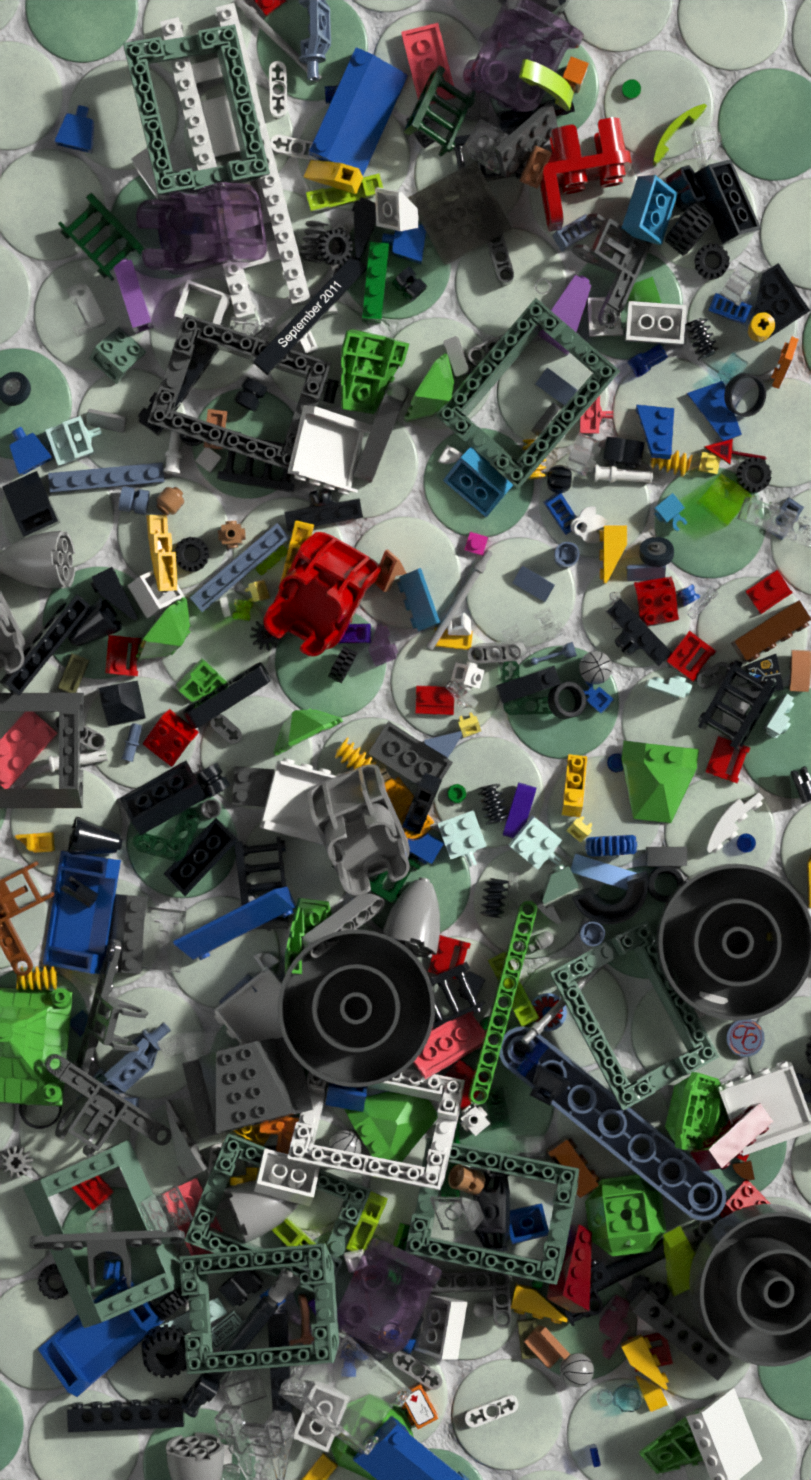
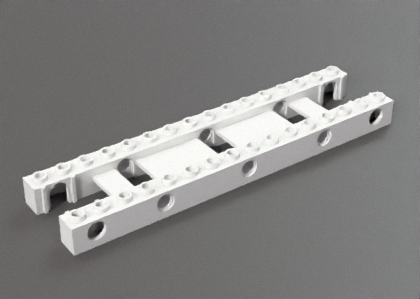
M234 3L216 7L217 22L219 21L220 26L233 24L236 26L270 174L247 183L203 191L236 319L241 321L256 317V307L252 304L249 292L250 284L246 280L244 268L281 259L284 271L282 274L287 282L290 294L288 298L289 302H292V306L296 307L307 304L311 298ZM179 17L160 22L165 40L184 37L182 32L184 28ZM189 57L170 60L198 170L217 167L215 158L240 152L227 95L200 102L196 84L223 77L219 59L216 58L192 65ZM271 222L275 236L274 241L238 249L235 231Z

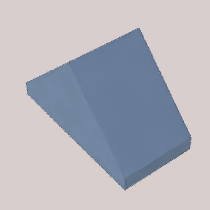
M462 731L426 739L424 743L448 758L461 738Z

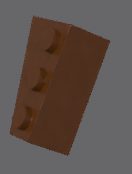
M564 1136L548 1147L547 1152L556 1164L579 1169L576 1194L581 1198L599 1186L597 1183L599 1177L594 1170L589 1171L586 1167L588 1161L583 1154L578 1155L575 1151L577 1145L572 1138L567 1139Z

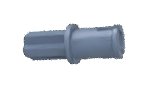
M131 724L128 738L124 741L126 745L121 759L134 761L137 745L139 746L141 725Z

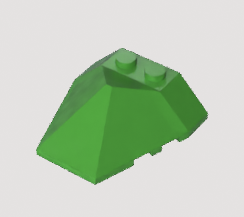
M350 329L346 331L341 348V408L374 414L384 398L387 386L390 382L394 381L395 377L393 376L397 369L402 367L405 362L409 343L359 330Z
M444 353L430 368L411 400V407L408 408L404 421L410 422L432 417L452 398V392L455 388L453 387L454 380L447 354Z
M182 597L180 601L178 600L176 602L177 605L172 604L143 638L140 645L142 649L140 648L138 650L139 653L136 655L139 660L168 657L169 654L173 655L183 645L185 639L191 633L189 631L191 624L188 600L185 597Z
M311 708L293 711L281 727L273 751L274 756L276 757L290 750L293 746L324 730L335 727L343 722L342 718L319 710H311Z
M623 740L621 762L633 819L672 823L697 769L699 749Z
M298 898L285 951V974L292 962L303 951L302 937L332 915L329 901ZM302 960L293 970L292 976L302 974Z
M390 1091L367 1096L363 1112L344 1109L372 1157L402 1162L438 1118V1114L429 1099Z
M705 1406L686 1414L681 1420L639 1451L641 1457L656 1474L681 1469L680 1466L692 1464V1467L698 1466V1462L703 1461L686 1417L699 1413Z

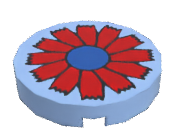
M543 993L535 997L531 1002L539 1017V1020L535 1022H539L561 998L551 993ZM566 1005L543 1028V1031H553L562 1026L567 1015Z

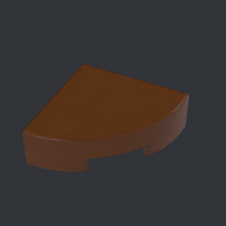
M751 1160L732 1164L734 1171L740 1177L747 1180H755Z

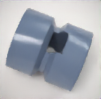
M123 486L119 500V511L130 512L134 510L135 514L146 515L150 491L142 489L135 491L134 488Z
M571 542L559 544L554 552L555 563L562 568L574 566L580 556L578 547Z
M586 921L579 929V937L588 946H598L605 938V930L598 922Z

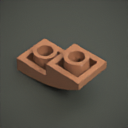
M791 650L789 690L809 692L811 651Z

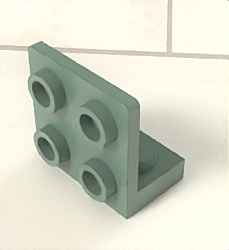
M117 327L95 346L89 359L117 384L122 380L126 371L146 354V350L121 327Z

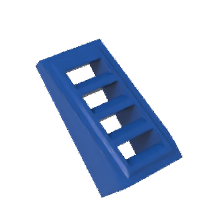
M715 293L708 311L744 325L752 306ZM719 299H720V300H723V301H722L721 306H720V308H719V310H718V309H715V308H716L717 303H718V301H719ZM726 302L730 303L727 311L724 312L723 309ZM733 305L737 306L734 315L730 314ZM740 308L744 309L742 316L738 317Z
M555 493L543 501L563 533L567 535L571 532V524L566 527L564 524L577 517L562 493ZM557 500H560V501H561V502H559L558 504H556L555 506H553V507L551 506V504H553V503L556 502ZM562 506L565 507V509L556 514V510ZM566 513H569V515L566 518L560 520V517H562Z

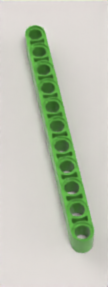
M524 901L518 907L468 1094V1099L473 1105H481L488 1098L537 913V906L532 901ZM523 906L531 907V915H526L523 912ZM519 924H524L527 927L526 933L518 931ZM515 942L522 945L521 952H516L513 949ZM509 961H515L517 963L516 970L509 969ZM505 979H509L512 982L511 989H506L503 986ZM499 998L507 1000V1007L502 1008L499 1006ZM495 1016L501 1017L503 1021L501 1026L494 1024L493 1019ZM490 1035L497 1037L498 1042L496 1045L489 1043L488 1037ZM488 1053L492 1056L493 1061L491 1064L484 1062V1054ZM480 1072H484L488 1076V1080L485 1083L480 1082L478 1078ZM475 1091L482 1093L483 1098L481 1101L474 1099L473 1094Z

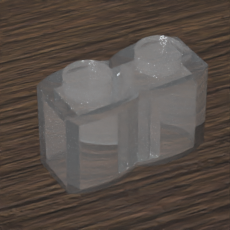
M739 262L720 295L738 306L742 301L746 303L751 295L749 289L754 290L759 282L756 279L759 273L744 263Z
M578 432L564 468L584 476L587 475L588 471L592 472L596 462L593 460V457L597 458L601 447H598L600 441Z

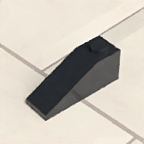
M363 197L360 198V201L356 200L352 208L354 212L356 258L359 261L376 225L375 202Z
M113 567L92 576L93 582L90 583L95 593L99 592L100 595L134 621L139 620Z
M549 666L498 684L496 688L501 703H506L561 683L555 666Z
M424 773L402 827L418 834L421 833L442 779Z

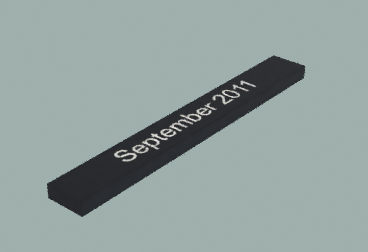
M352 256L255 358L253 364L268 375L367 270V267L356 257Z

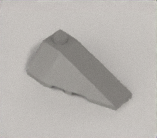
M169 1099L165 1102L179 1163L177 1168L182 1176L186 1175L187 1179L206 1170L209 1164Z

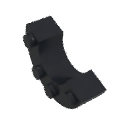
M647 871L628 876V889L623 896L617 899L607 900L601 898L594 892L592 887L573 892V902L578 910L592 921L601 924L624 922L633 917L645 902L648 890Z

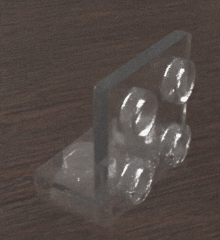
M177 1185L157 1192L138 1203L150 1230H163V1232H167L172 1228L193 1220Z

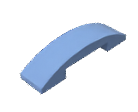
M579 854L574 855L570 868L572 873L625 890L628 889V876L637 874Z

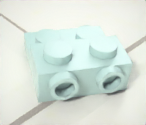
M675 675L673 678H668L666 684L664 679L658 677L648 679L645 688L683 699L685 696H689L692 685L685 682V678Z
M789 694L782 696L763 726L766 729L765 733L774 739L778 738L780 734H785L790 726V723H788L790 718L784 715V713H789L794 705L792 702L794 698Z

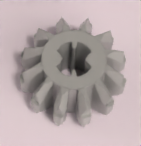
M17 1145L13 1146V1151L7 1148L6 1153L8 1155L2 1154L1 1156L6 1161L1 1162L0 1165H7L3 1172L6 1173L10 1170L9 1177L11 1178L14 1173H16L17 1178H20L21 1172L26 1176L28 1174L26 1169L31 1170L33 1167L28 1164L34 1161L33 1158H27L31 1152L27 1151L24 1154V1146L19 1151ZM16 1157L22 1162L18 1166H15L16 1163L13 1164L12 1162Z

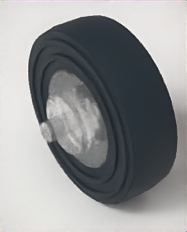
M9 372L0 378V400L4 404L17 406L29 397L31 384L24 374Z

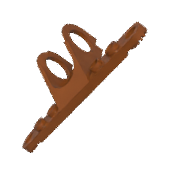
M38 861L0 879V946L13 971L18 976L29 974L32 971L33 963L10 918L55 895L54 892H50L41 897L27 870L39 864ZM23 874L36 900L19 908L14 898L29 890L24 885L10 892L6 881ZM24 961L27 963V970H19L18 962Z

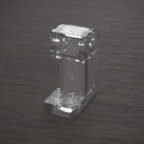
M80 283L66 289L73 305H77L85 321L73 327L77 337L107 323L87 285ZM81 292H85L84 296H79Z

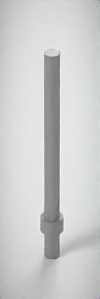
M236 0L235 4L245 12L244 15L249 20L252 19L307 73V64L299 61L300 55L257 14V11L252 6L250 7L243 0Z
M486 550L480 561L475 563L473 572L426 645L427 648L434 649L480 573L483 574L485 571V565L493 554L491 551Z
M601 967L583 976L577 982L580 990L602 969ZM563 998L539 1022H535L530 1027V1031L521 1039L524 1044L527 1045L535 1036H538L544 1030L543 1028L566 1005Z

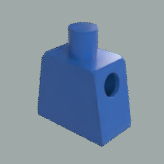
M78 105L76 115L66 114L55 138L56 145L92 154L94 121L87 118L88 107Z
M418 225V228L404 231L395 230L394 235L383 233L382 243H389V246H393V256L422 264L427 225Z
M22 427L12 431L16 441L9 446L19 475L23 476L53 460L51 454L34 433L26 436Z

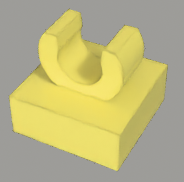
M702 452L698 471L717 475L720 458L712 453Z
M264 580L248 584L249 587L245 589V592L250 591L252 598L248 599L249 602H259L270 598Z
M472 712L469 713L470 718L463 720L462 716H459L460 722L458 723L463 738L481 732L477 716H474Z
M583 816L579 819L577 818L566 830L580 843L592 831L590 829L592 823L586 826L582 822Z

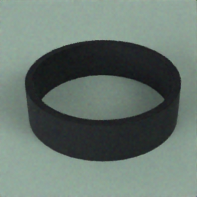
M748 373L734 376L725 388L724 400L727 408L732 413L743 417L753 416L758 413L766 400V387L759 377ZM752 377L758 385V399L749 411L739 413L732 403L733 390L740 380Z
M19 1104V1114L21 1119L24 1121L25 1124L35 1129H45L50 1127L59 1119L62 1112V1107H59L58 1115L52 1123L44 1126H37L30 1123L25 1118L22 1111V1104Z

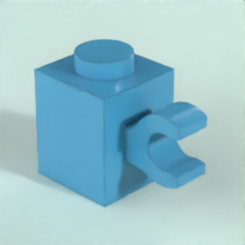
M673 493L654 508V515L658 521H664L666 524L672 519V527L677 532L680 530L676 525L678 521H681L684 525L687 524L686 519L679 514L685 507Z

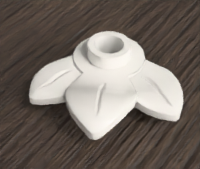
M589 506L583 509L579 517L571 522L570 529L576 536H581L585 542L598 543L599 534L597 531L607 523V520L601 515L596 514L595 506ZM582 523V527L577 529V525Z

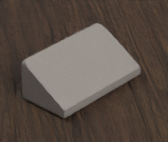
M455 336L444 340L443 343L455 376L469 375L471 371L459 338Z
M88 409L87 425L121 433L125 431L127 422L125 416Z

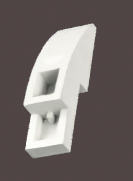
M759 792L744 804L740 799H737L723 813L708 840L706 847L708 853L711 851L716 853L723 847L721 844L726 839L730 841L738 835L736 831L739 828L734 822L738 821L740 823L748 816L746 813L751 808L755 811L763 804L761 800L764 798Z

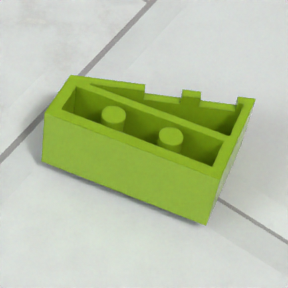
M681 1226L663 1234L664 1254L666 1256L665 1268L667 1271L666 1281L673 1297L689 1289L690 1268L695 1254Z

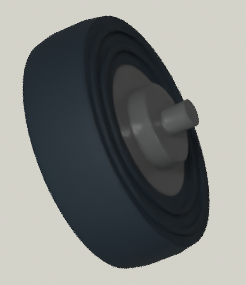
M651 537L641 543L639 555L642 562L646 565L662 567L672 561L674 547L665 538Z

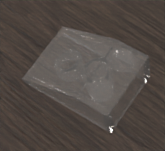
M148 907L144 920L142 968L181 972L183 951L175 946L173 941L185 936L186 911Z

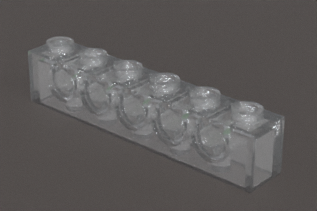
M756 495L745 497L737 519L811 548V517H799L796 511L790 509L784 511L780 509V505L769 502V504L762 502L763 498ZM761 508H763L765 511V515L763 518L759 516V510ZM778 515H780L782 518V522L780 525L776 523V517ZM795 522L799 524V529L797 532H795L793 529V525Z

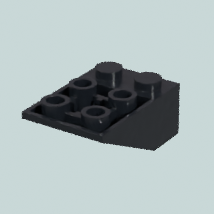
M37 471L2 486L24 538L36 535L61 523Z

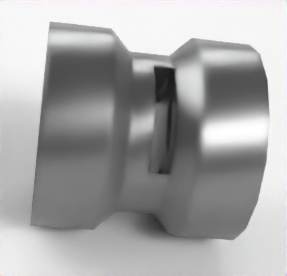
M209 799L202 804L201 811L205 817L215 818L221 813V805L217 800Z

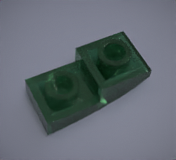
M503 1087L490 1089L486 1104L492 1130L510 1127L511 1124Z

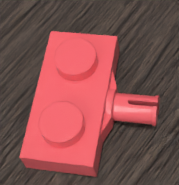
M600 396L581 416L580 434H599L601 419H613V411H602Z

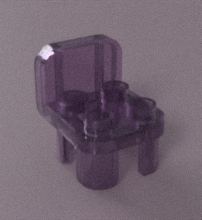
M507 0L502 5L493 25L487 27L482 32L479 41L483 45L476 59L469 60L463 72L464 82L475 92L485 93L497 100V105L504 109H512L517 112L534 110L541 103L546 91L538 85L531 86L519 78L523 59L536 62L556 73L566 51L578 48L584 34L573 25L530 0Z
M220 182L190 192L174 191L169 193L170 198L166 200L150 199L142 202L137 209V226L140 229H156L159 234L161 249L147 248L142 250L143 262L150 270H164L174 275H189L228 262H254L263 259L266 255L267 242L260 199L256 190L249 184Z
M372 1238L368 1242L337 1308L339 1332L372 1347V1349L380 1353L393 1354L401 1351L408 1344L431 1291L441 1277L442 1271L436 1266L389 1243Z

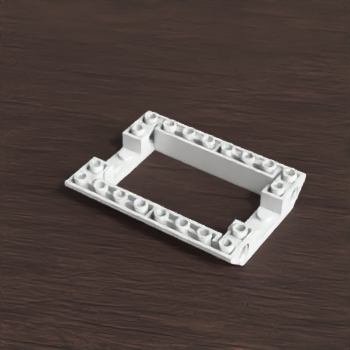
M406 1069L390 1080L376 1085L365 1086L440 1101L437 1112L438 1119L431 1149H429L425 1172V1167L314 1145L329 1082L309 1071L307 1085L314 1110L300 1114L299 1122H296L287 1160L440 1191L445 1178L459 1117L465 1080L436 1074L424 1079L419 1071Z

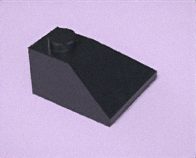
M138 681L99 688L108 726L146 718Z

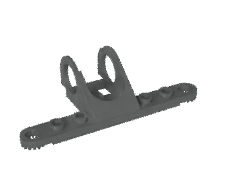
M598 213L588 214L585 220L600 229L592 249L585 244L573 246L572 252L583 261L616 274L598 315V321L602 327L612 328L617 324L618 317L624 309L652 243L632 237L622 229L621 225L610 218H604ZM595 221L603 222L602 226L597 224ZM607 234V235H610V236H612V237H615V238L619 239V241L616 242L615 240H613V239H611L610 237H607V236H605V235ZM602 242L614 250L611 259L599 251ZM581 251L592 254L599 260L590 258L584 255ZM609 313L611 320L609 323H606L605 315Z
M111 939L108 942L107 954L103 959L76 1061L77 1067L87 1074L90 1066L93 1064L94 1049L98 1046L99 1041L103 1045L111 1046L113 1049L139 1051L137 1045L129 1042L126 1038L114 1034L119 1013L136 1018H146L149 1014L145 1009L109 996V993L113 990L112 981L114 974L118 971V959L121 951L120 940Z
M50 1054L45 1059L44 1065L48 1072L83 1094L63 1114L57 1124L55 1135L63 1140L69 1132L86 1143L83 1147V1154L91 1158L95 1151H99L119 1119L160 1146L167 1145L172 1139L169 1128L62 1056ZM54 1058H57L60 1062L56 1069L50 1067V1063ZM75 1111L72 1120L67 1125V1127L63 1129L66 1120ZM84 1112L92 1117L83 1130V1133L86 1135L92 1133L89 1140L73 1131ZM102 1130L98 1141L93 1144L94 1137ZM164 1130L166 1137L164 1140L159 1141L157 1135L159 1131Z
M163 1230L51 1234L48 1237H41V1235L38 1237L36 1235L29 1238V1247L33 1249H53L55 1251H61L64 1248L81 1250L83 1247H87L91 1290H94L97 1285L96 1260L123 1259L124 1277L128 1288H130L132 1262L129 1246L138 1248L142 1245L158 1247L161 1244H178L185 1241V1232L181 1230H169L167 1232H163Z

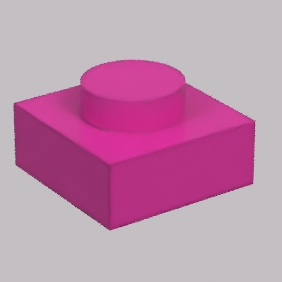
M470 532L465 551L483 556L488 537Z

